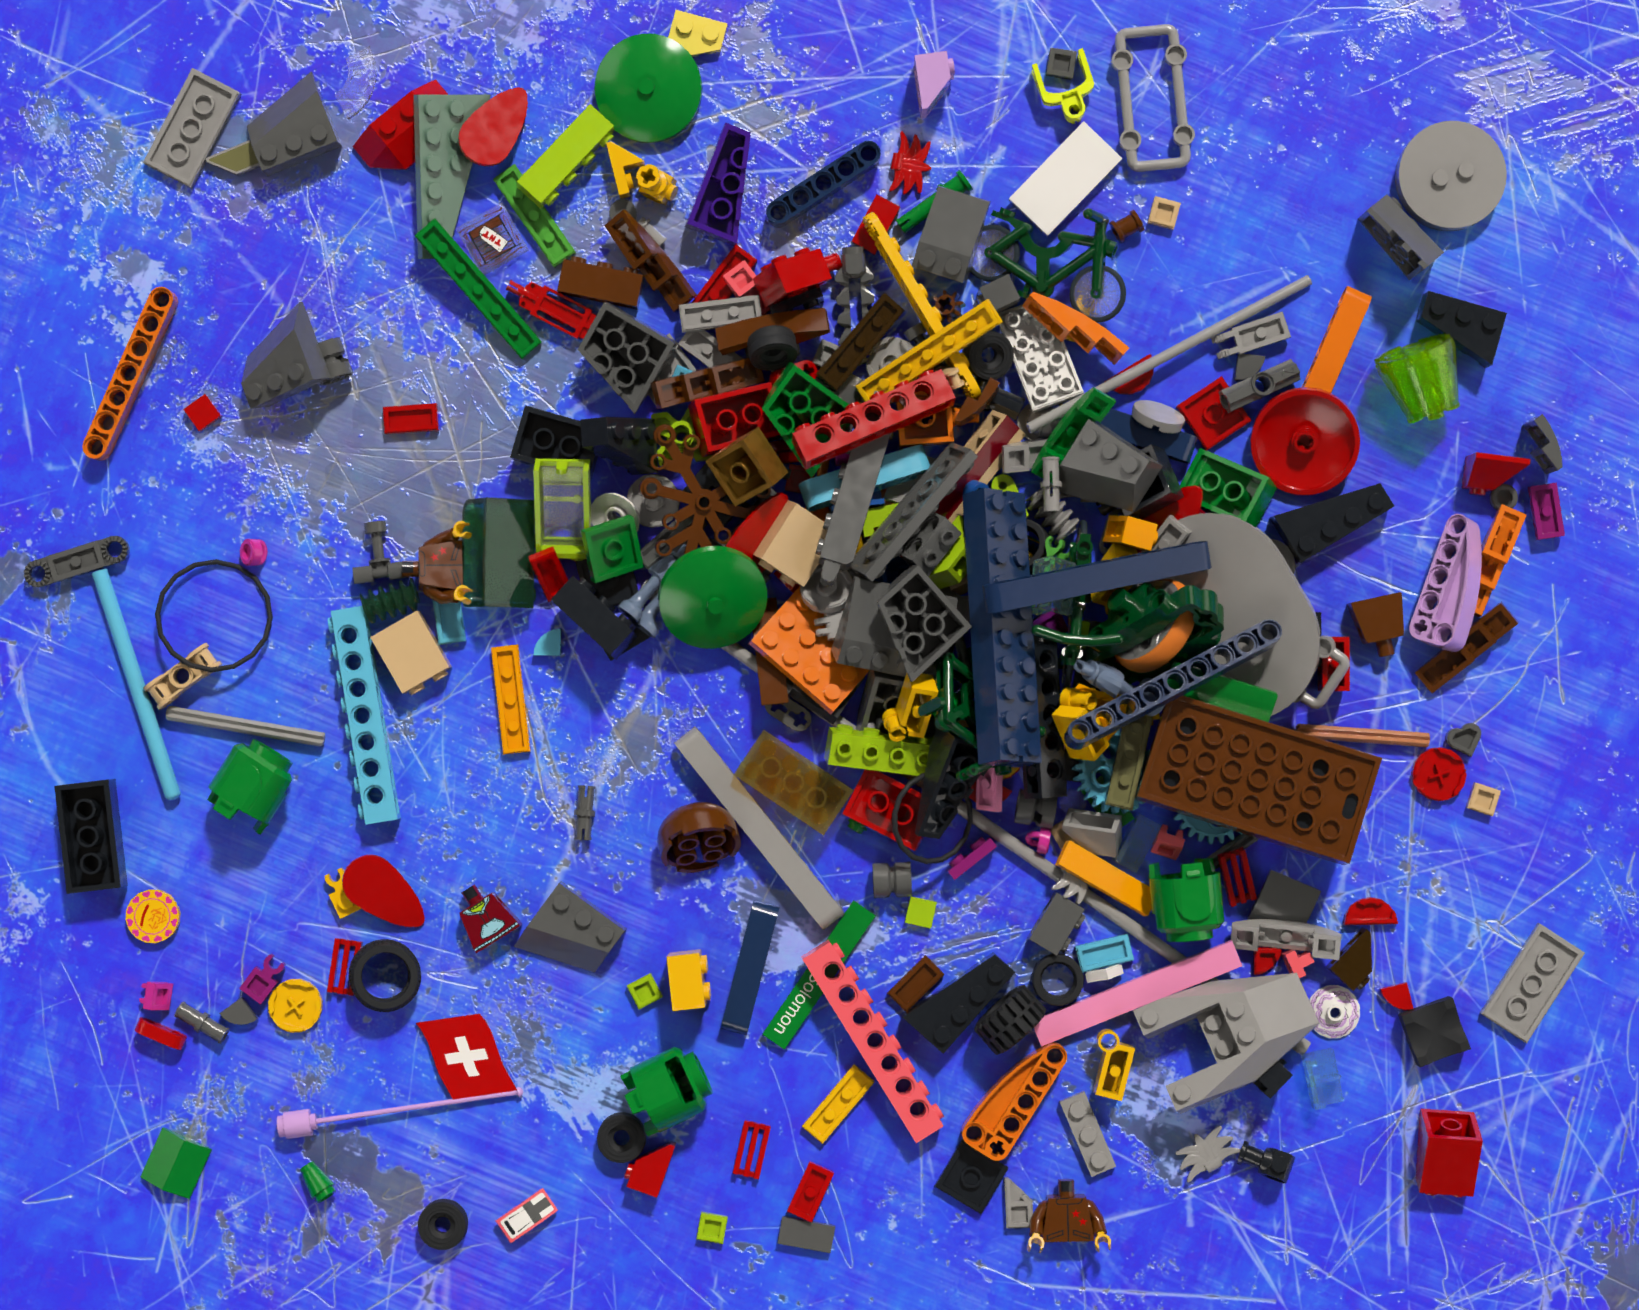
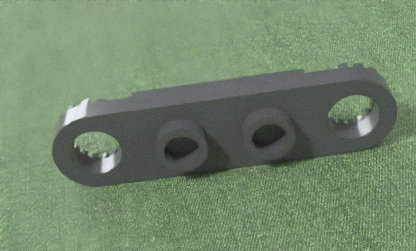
M110 536L29 562L24 570V578L29 585L34 587L51 585L120 563L128 557L130 547L128 542L119 536ZM113 542H119L122 545L123 550L118 557H112L109 554L108 548ZM41 566L45 570V577L37 582L32 578L31 573L35 567Z

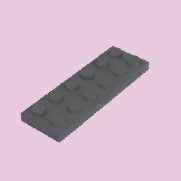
M950 442L856 553L850 569L872 582L874 579L882 576L890 560L897 557L903 551L906 541L920 531L923 521L937 511L939 502L944 496L952 493L957 486L956 482L961 476L967 474L973 468L974 461L978 455L969 448Z

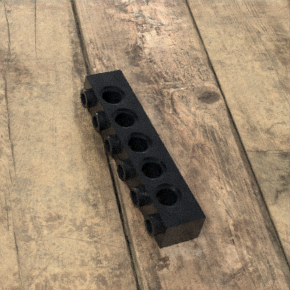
M1034 635L1039 727H1044L1046 734L1040 739L1042 763L1022 767L1025 799L1067 796L1064 743L1051 716L1060 706L1057 642Z

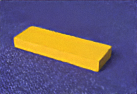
M853 1064L803 1123L802 1127L823 1144L875 1081Z

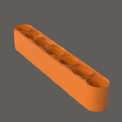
M156 287L149 294L82 445L83 452L89 458L102 461L109 458L170 325L178 306V298L175 293L165 287ZM163 294H168L169 303L164 307H159V297ZM156 318L158 320V327L156 330L149 332L147 323L149 320ZM141 343H146L147 352L143 356H138L136 354L137 346ZM134 367L136 376L133 380L127 381L125 372L127 369ZM118 392H123L125 394V401L123 404L116 406L114 397ZM112 416L114 425L111 429L105 430L103 421L105 418ZM96 441H101L103 450L95 455L92 452V446Z

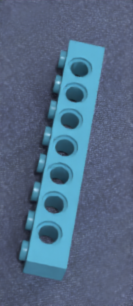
M358 606L331 611L332 617L328 618V627L330 633H334L336 644H332L334 659L339 660L340 670L336 671L339 687L343 686L345 696L341 697V707L343 713H347L349 721L348 724H345L347 739L352 740L353 750L349 751L352 767L356 766L357 777H354V787L356 793L361 795L362 803L358 804L359 816L361 820H365V825L401 819L373 643L370 638L371 631L367 607ZM353 628L357 633V638L353 643L349 644L344 639V633L347 629ZM352 655H358L361 659V665L357 670H352L348 665V660ZM358 681L365 685V693L360 697H357L352 690L353 685ZM361 708H366L370 713V718L366 723H361L357 719V712ZM366 734L371 735L374 739V745L370 750L364 749L361 745V740ZM370 761L378 765V773L373 777L369 776L365 770L367 763ZM373 788H378L383 793V798L379 803H374L370 799V792Z

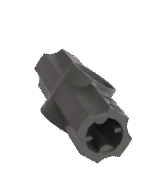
M1289 359L1219 391V400L1222 407L1230 413L1301 380L1300 371L1297 364L1292 359ZM1256 380L1262 382L1264 386L1263 392L1256 388Z

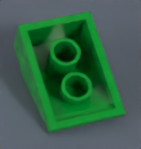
M1199 448L1180 484V488L1193 485L1201 487L1203 491L1201 509L1206 513L1232 515L1241 518V520L1255 528L1277 489L1269 477L1202 448Z

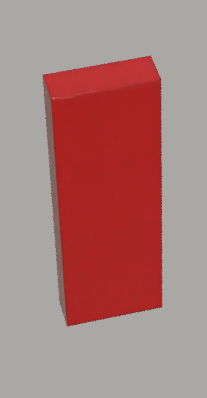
M736 244L692 303L729 299L733 293L725 282L723 275L743 260L752 269L757 263V259Z

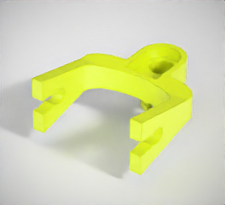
M1083 48L1078 50L1077 59L1085 81L1074 89L1061 93H1049L1045 90L1037 63L1032 64L1031 70L1043 104L1046 106L1061 105L1065 119L1071 124H1075V121L1078 123L1085 114L1083 97L1090 94L1094 89V81ZM1073 108V110L1077 111L1078 114H1071V109Z

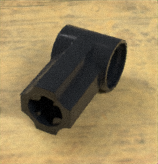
M977 377L976 382L982 393L989 380ZM999 389L984 410H995L1016 421L1025 399L1011 392Z

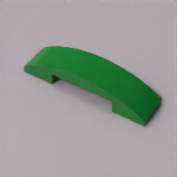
M1094 387L1082 395L1067 411L1048 437L1032 466L1031 472L1043 478L1042 457H1059L1060 468L1061 462L1087 420L1090 419L1101 423L1116 403V400ZM1050 473V483L1053 484L1052 473Z

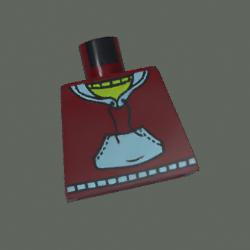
M475 884L461 892L470 907L459 914L476 953L522 925L521 921L495 892L483 898Z

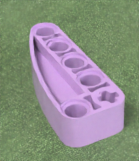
M1454 514L1446 522L1409 626L1412 637L1430 646L1451 652L1460 651L1466 644L1477 605L1482 567V546L1479 526L1476 522L1462 514ZM1465 525L1464 530L1460 533L1461 528ZM1456 550L1454 557L1451 558L1453 552ZM1447 576L1445 582L1442 584L1444 577ZM1438 601L1437 606L1433 609L1435 602ZM1452 633L1451 638L1447 641L1448 635Z

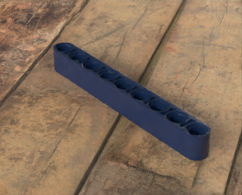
M1198 541L982 585L986 613H996L1211 569L1212 566L1208 541Z
M1264 620L1075 719L1070 723L1064 734L1065 743L1072 749H1082L1270 650L1282 635L1280 624L1275 620ZM1261 631H1269L1272 634L1273 639L1269 640L1264 638L1262 636ZM1238 643H1246L1250 651L1243 652L1239 649ZM1214 655H1222L1226 659V664L1217 663ZM1191 667L1200 668L1203 676L1197 677L1193 675ZM1173 679L1177 681L1180 686L1179 689L1170 688L1167 680ZM1143 693H1153L1156 697V701H1147L1144 698ZM1120 705H1129L1132 709V714H1124L1120 710ZM1096 717L1106 718L1109 726H1099L1096 722ZM1072 730H1081L1085 738L1082 740L1076 739L1072 735Z

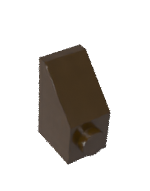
M1363 927L1340 951L1339 960H1331L1326 966L1341 982L1353 991L1356 988L1362 989L1370 980L1368 975L1372 972L1371 933Z

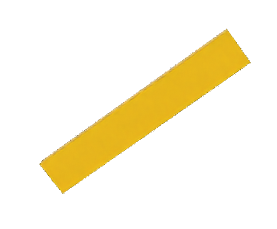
M986 299L855 387L866 402L870 400L869 397L873 395L874 391H884V393L894 390V386L902 381L908 380L910 383L919 378V375L942 363L1003 321L991 301Z

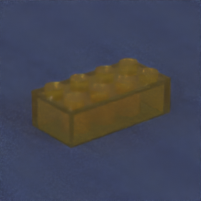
M765 729L733 774L822 835L825 834L854 791Z

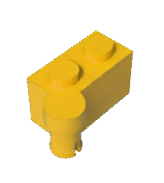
M906 673L896 708L887 709L882 715L884 727L888 730L892 741H902L905 738L906 730L908 736L924 738L931 714L920 716L918 708L938 695L933 675L922 673L911 682Z
M1065 688L1062 690L1060 706L1051 716L1069 757L1096 761L1110 745L1107 736L1079 750L1068 747L1064 740V734L1070 723L1091 712L1097 706L1095 693L1080 692L1076 688ZM1096 717L1097 724L1102 727L1099 717ZM1072 730V735L1076 739L1082 740L1085 738L1081 730Z

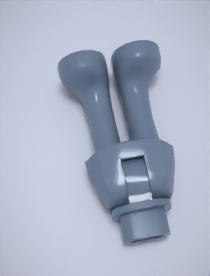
M685 544L681 546L677 553L673 551L670 555L663 557L648 569V572L651 574L648 582L630 599L623 600L618 606L619 611L624 616L629 618L636 627L652 638H655L660 630L655 622V618L660 612L658 594L643 610L642 608L652 594L660 587L662 578L669 567L684 555Z
M1077 659L1074 664V669L1081 673L1086 681L1112 698H1115L1118 694L1123 695L1151 680V678H1145L1138 686H1134L1124 681L1125 677L1121 671L1105 663L1093 660L1084 662ZM1143 693L1144 698L1147 701H1156V697L1153 693ZM1165 705L1147 715L1151 717L1157 715Z

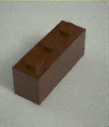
M571 256L570 260L563 259L557 289L559 293L601 303L609 302L616 306L638 310L645 279L643 275L639 274L640 270H634L630 267H624L623 271L613 269L612 264L606 262H597V265L587 264V259Z

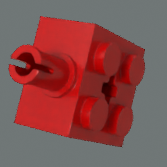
M809 247L795 252L793 257L787 258L786 255H782L772 259L770 264L760 268L761 273L753 279L764 307L767 308L822 286L832 279L830 272L839 270L842 263L837 253L823 257L820 248L810 251Z

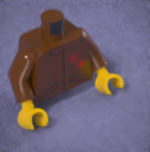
M458 521L453 528L443 531L424 542L423 546L418 548V561H402V577H418V589L439 604L458 603L460 601L465 605H469L471 600L464 597L467 592H473V590L463 585L462 540H459V537L464 539L471 538L472 533H463V528L469 526L470 523Z
M1058 1179V1194L1047 1195L1046 1200L1038 1204L1030 1218V1239L1026 1248L1030 1252L1031 1244L1036 1243L1039 1245V1253H1041L1044 1242L1094 1241V1237H1096L1095 1249L1097 1252H1100L1098 1244L1106 1242L1110 1250L1111 1239L1106 1235L1107 1230L1103 1215L1092 1200L1086 1199L1085 1194H1074V1179Z

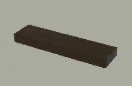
M883 293L816 372L815 376L832 391L837 392L905 310L886 293Z

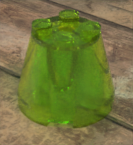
M1439 334L1418 339V342L1408 344L1402 348L1397 346L1374 359L1377 373L1406 416L1408 423L1418 422L1424 417H1428L1429 421L1444 416L1443 411H1450L1460 407L1456 345L1450 334Z

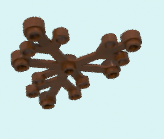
M666 424L659 425L654 429L653 439L659 446H665L672 460L667 459L662 454H654L650 458V466L655 470L665 469L680 473L691 493L662 486L660 481L653 477H648L641 481L639 492L646 499H655L660 496L688 504L677 512L666 514L662 518V525L668 530L676 529L681 521L693 514L694 517L691 526L667 540L658 541L655 545L656 553L660 556H668L671 554L672 549L687 541L684 554L697 549L698 544L701 548L712 546L702 528L705 518L714 531L715 540L721 544L728 543L732 536L729 529L724 528L716 512L745 520L758 506L751 505L747 508L735 507L733 504L718 501L727 495L722 486L712 491L702 489L690 469L694 451L700 446V439L694 434L686 435L683 439L684 448L681 453L675 443V430ZM663 430H667L670 433V437L666 441L660 437ZM690 437L696 440V445L693 448L687 445V439ZM658 456L663 460V464L660 467H656L653 463L654 459ZM649 483H653L656 486V491L652 494L647 491ZM771 487L767 489L766 494H757L756 496L759 498L768 497L771 493ZM702 497L708 499V505L704 508L699 505V500ZM670 516L675 519V524L672 527H668L666 524V519ZM722 530L727 533V538L724 541L718 538V534ZM666 543L668 545L666 553L659 551L660 544Z

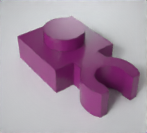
M273 954L265 958L264 969L262 970L256 966L239 988L260 1005L263 1004L278 983L273 978L274 974L282 972L286 966L282 962L278 968H273L270 964L275 956Z

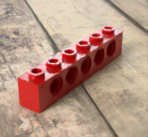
M942 369L935 372L928 370L919 375L917 380L910 383L908 380L898 383L894 386V390L887 393L879 391L870 396V400L861 404L859 402L851 403L844 408L845 411L838 414L834 412L822 416L820 421L815 424L805 423L800 425L792 434V443L806 470L950 408L954 405L956 397ZM923 391L929 398L920 400L915 396V393ZM899 402L904 406V409L900 411L893 410L890 404ZM871 412L876 413L880 419L869 421L865 415ZM844 423H849L855 429L852 432H845L840 426ZM819 434H826L830 440L826 443H821L815 437Z

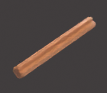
M1297 724L1296 731L1323 740L1428 747L1430 743V734L1424 732Z

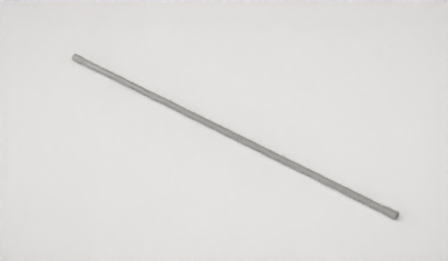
M659 588L649 598L650 601L658 594ZM738 643L721 647V649L757 673L756 656ZM786 678L787 692L789 694L795 684ZM839 715L834 724L822 718L833 727L837 728L838 724L852 726L853 730H856V726L841 715ZM902 774L909 780H912L915 777H917L914 775ZM924 779L916 783V785L923 788ZM961 801L957 807L958 814L967 820V804ZM972 808L973 825L1056 883L1061 879L1063 872L1060 868ZM1087 888L1085 897L1082 900L1169 962L1175 963L1187 958ZM1214 977V978H1212V979H1209V980H1207V981L1202 982L1201 984H1204V983H1207V982H1210V981H1217V980H1219V979H1217L1216 977ZM1303 1038L1292 1049L1302 1056L1309 1048L1311 1042Z

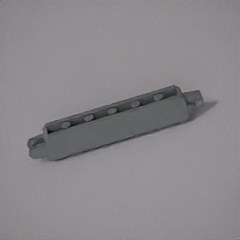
M871 412L865 415L869 421L880 419L876 413ZM891 433L846 452V454H850L848 463L841 464L838 478L842 479L840 489L834 488L830 502L835 505L833 514L827 513L823 529L828 531L825 539H819L815 553L820 555L818 564L823 565L820 581L825 587L829 588L835 584L839 570L846 571L852 567Z

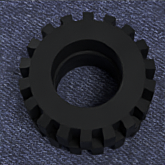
M1025 985L1017 986L997 1001L978 1020L974 1031L998 1055L1006 1052L1023 1039L1042 1020L1046 1009Z

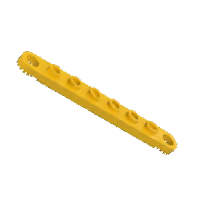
M874 212L862 217L865 228H868L867 232L876 241L875 246L929 336H932L944 328L940 322L942 321L940 312L935 306L931 307L927 300L928 293L921 283L918 284L913 277L915 274L914 269L908 260L904 261L899 253L901 248L896 239L889 237ZM957 352L946 359L945 363L948 367H958L959 378L964 380L965 383L961 386V389H964L963 393H965L966 398L969 396L977 400L982 393L968 369L969 361L964 353L961 352L959 354Z

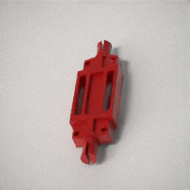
M510 280L506 290L520 297L519 306L530 311L531 316L577 340L578 338L584 339L596 317L591 309L545 285L541 287L531 281L526 287H523ZM551 292L585 310V313L581 314L568 305L547 296V293ZM541 311L551 316L553 320L574 328L575 332L571 333L537 315V312Z

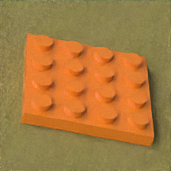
M799 586L753 637L749 645L831 715L870 670L836 663L831 651L834 640L828 641L827 636L817 637L815 633L817 629L826 628L825 625L814 626V619L824 618V613L813 611L804 604Z

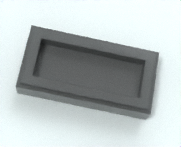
M782 1215L777 1244L831 1253L835 1225L816 1221L811 1223L805 1219Z

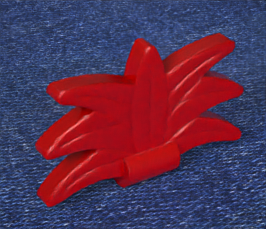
M903 131L900 132V148L898 153H893L890 167L891 170H894V179L889 192L894 191L902 181H904L903 195L909 192L914 183L917 193L920 194L922 192V172L931 170V167L923 162L928 155L931 145L930 141L921 150L919 138L915 134L909 148L906 135Z

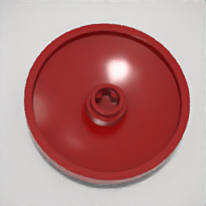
M1294 388L1278 394L1261 409L1251 431V451L1259 472L1269 477L1278 489L1296 495L1318 494L1338 485L1351 472L1360 449L1359 428L1349 407L1337 396L1317 388Z

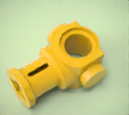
M650 164L640 167L637 171V186L640 187L638 192L641 195L665 206L668 200H674L678 192V186H676L677 181L672 176Z

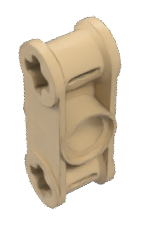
M207 642L194 649L185 658L191 663L208 667L223 665L221 661H217L211 654ZM179 662L164 674L153 679L143 689L151 694L158 704V710H161L175 701L179 695L213 672L189 668L182 662ZM181 669H186L189 673V679L184 684H180L177 680V673Z

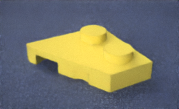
M675 10L668 38L682 45L692 57L704 53L721 52L728 24Z

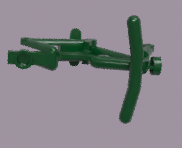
M969 647L966 650L970 668L956 659L952 652L945 653L943 658L939 657L933 662L936 667L938 695L936 698L920 705L918 713L920 716H928L936 712L935 726L937 729L943 732L951 731L977 749V736L957 723L967 717L976 727L975 708L972 703L974 692L972 649ZM953 678L962 683L961 705L955 708ZM1040 726L1041 739L1046 734V729ZM977 762L958 771L956 778L959 782H963L990 768L995 769L997 776L1009 774L1012 770L1011 767L978 765Z

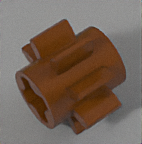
M943 290L942 296L939 298L933 297L936 301L935 307L942 317L941 323L945 318L951 323L957 317L962 316L961 308L965 307L966 304L963 301L957 302L960 295L956 291L950 296L946 290ZM946 304L953 306L950 311L944 308Z

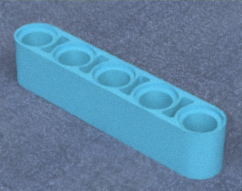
M915 445L884 455L874 492L918 478L916 475L924 474L930 467V463L923 445ZM840 469L810 478L798 485L807 511H816L834 505L830 502L834 488L840 489L842 479L838 478Z

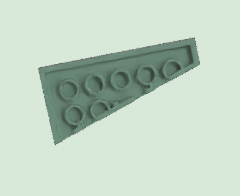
M414 95L417 233L435 218L447 233L453 237L473 163L466 158L460 149L458 142L459 131L463 123L478 108L490 100L491 95ZM417 239L418 259H434Z

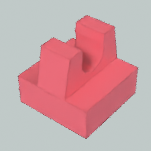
M1163 824L1152 843L1150 852L1176 860L1185 842L1183 831L1178 829L1175 836L1168 834V826Z
M1289 949L1281 953L1289 974L1297 973L1299 978L1306 976L1303 968L1314 963L1311 953L1307 951L1297 955L1295 950Z

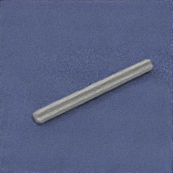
M168 706L166 710V719L169 721L322 747L325 742L324 732L175 706Z

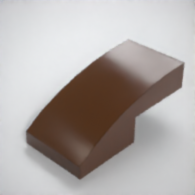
M990 377L978 401L967 396L955 418V425L961 427L978 416L1000 389V382Z

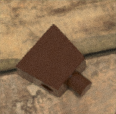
M1398 592L1348 603L1347 608L1363 644L1376 642L1379 657L1395 654L1391 638L1404 636L1402 593Z

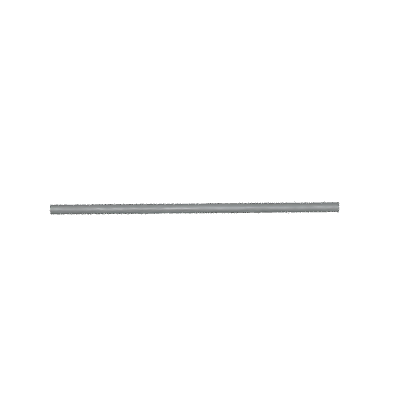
M1306 275L1095 388L1105 394L1312 285L1310 277ZM1085 393L1027 423L1026 426L1029 432L1033 433L1063 417Z

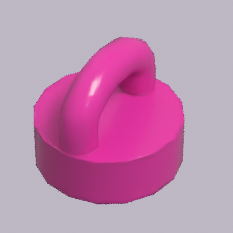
M245 539L240 547V558L243 564L246 566H259L265 562L268 553L265 542L260 539Z
M1040 827V832L1031 831L1027 833L1025 837L1026 843L1037 847L1036 853H1048L1051 829Z

